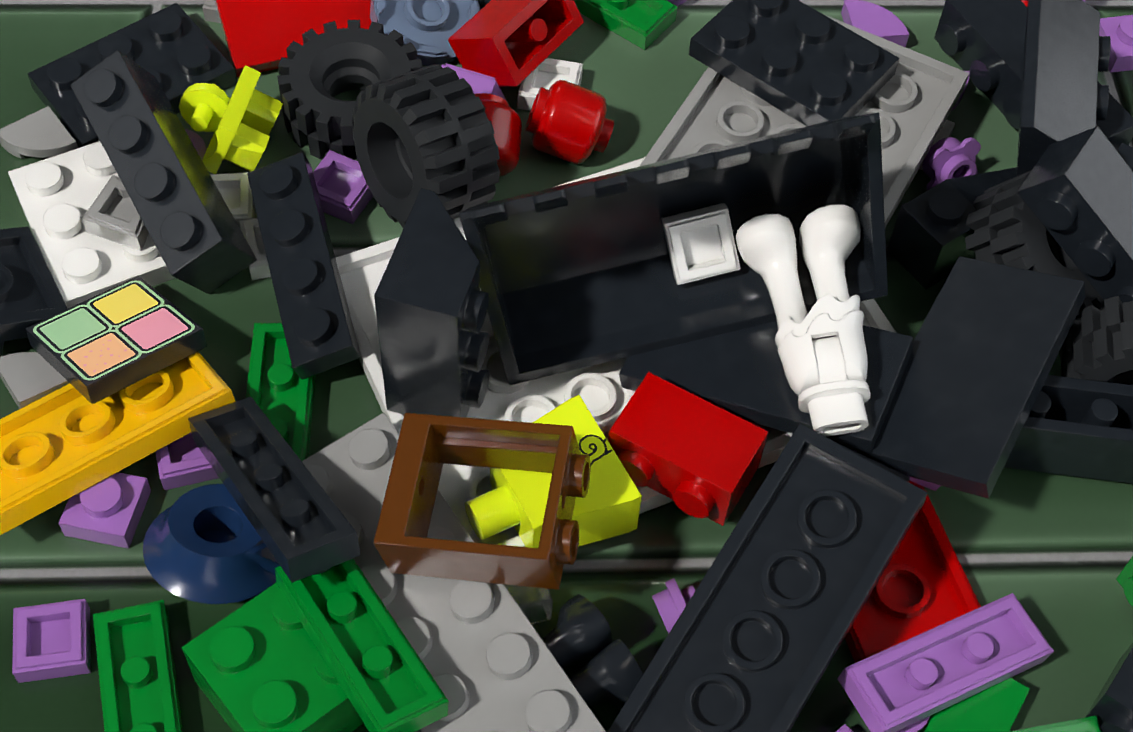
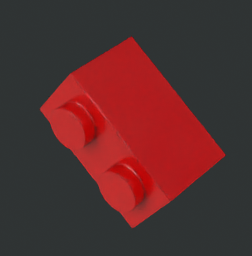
M491 0L456 31L448 41L464 69L494 77L499 86H518L584 23V20L574 0Z
M648 372L609 430L608 442L637 487L647 486L672 499L688 515L696 518L707 517L724 526L760 465L768 431Z

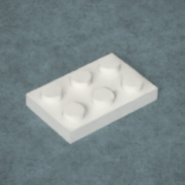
M100 141L8 171L38 247L67 308L75 306L137 276H140L151 286L175 278L170 274L149 232L141 251L86 232L82 218L111 176H118Z

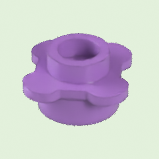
M947 137L932 145L922 164L924 173L931 179L926 189L929 190L946 179L978 174L975 159L981 149L980 143L972 137L966 138L962 142L956 138Z

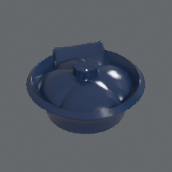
M224 484L204 485L184 493L171 507L164 510L152 522L143 541L144 562L151 576L169 592L190 601L205 604L239 602L262 593L276 583L275 568L280 566Z

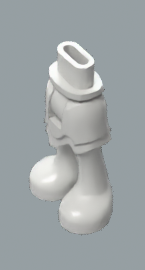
M828 205L818 208L807 215L801 224L799 232L800 247L817 297V302L809 313H807L797 270L796 238L789 218L779 214L757 216L745 222L737 230L736 234L737 247L743 261L762 276L769 291L778 325L775 343L787 381L791 389L798 395L799 409L802 412L810 413L813 430L825 437L864 430L869 425L864 403L870 399L871 394L869 385L866 382L868 357L863 334L864 312L860 311V296H849L845 277V260L859 243L861 228L857 212L852 207L846 205Z

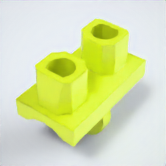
M246 65L241 72L231 98L215 84L196 83L189 86L180 99L179 109L181 116L192 129L198 132H214L202 161L207 170L215 175L223 159L250 172L255 170L269 141L270 136L268 135L283 105L281 101L255 89L261 72Z

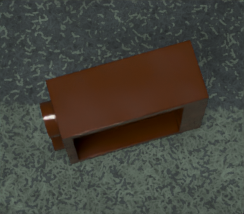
M405 413L374 538V545L390 573L559 590L564 564L573 565L577 557L579 524L577 520H572L576 497L585 498L588 493L591 472L590 457L588 454H581L573 426ZM443 464L552 473L539 547L528 548L427 538Z

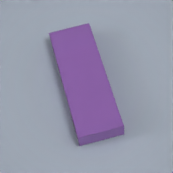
M1011 593L844 668L837 679L870 732H897L1043 663L1054 650L1016 596Z

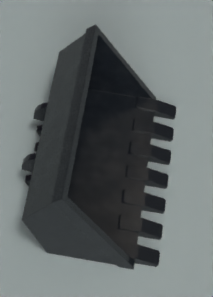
M879 112L843 117L469 207L459 213L466 241L480 263L481 291L489 293L487 312L509 385L777 321L773 303L762 276L743 261L736 242L737 230L750 219L764 214L782 215L789 218L793 225L796 238L797 270L807 313L810 312L817 302V297L810 272L802 255L799 232L801 224L807 215L818 208L828 205L852 207L857 212L860 222V241L845 260V277L849 296L859 295L861 302L888 295ZM725 203L729 211L740 270L677 285L661 218Z

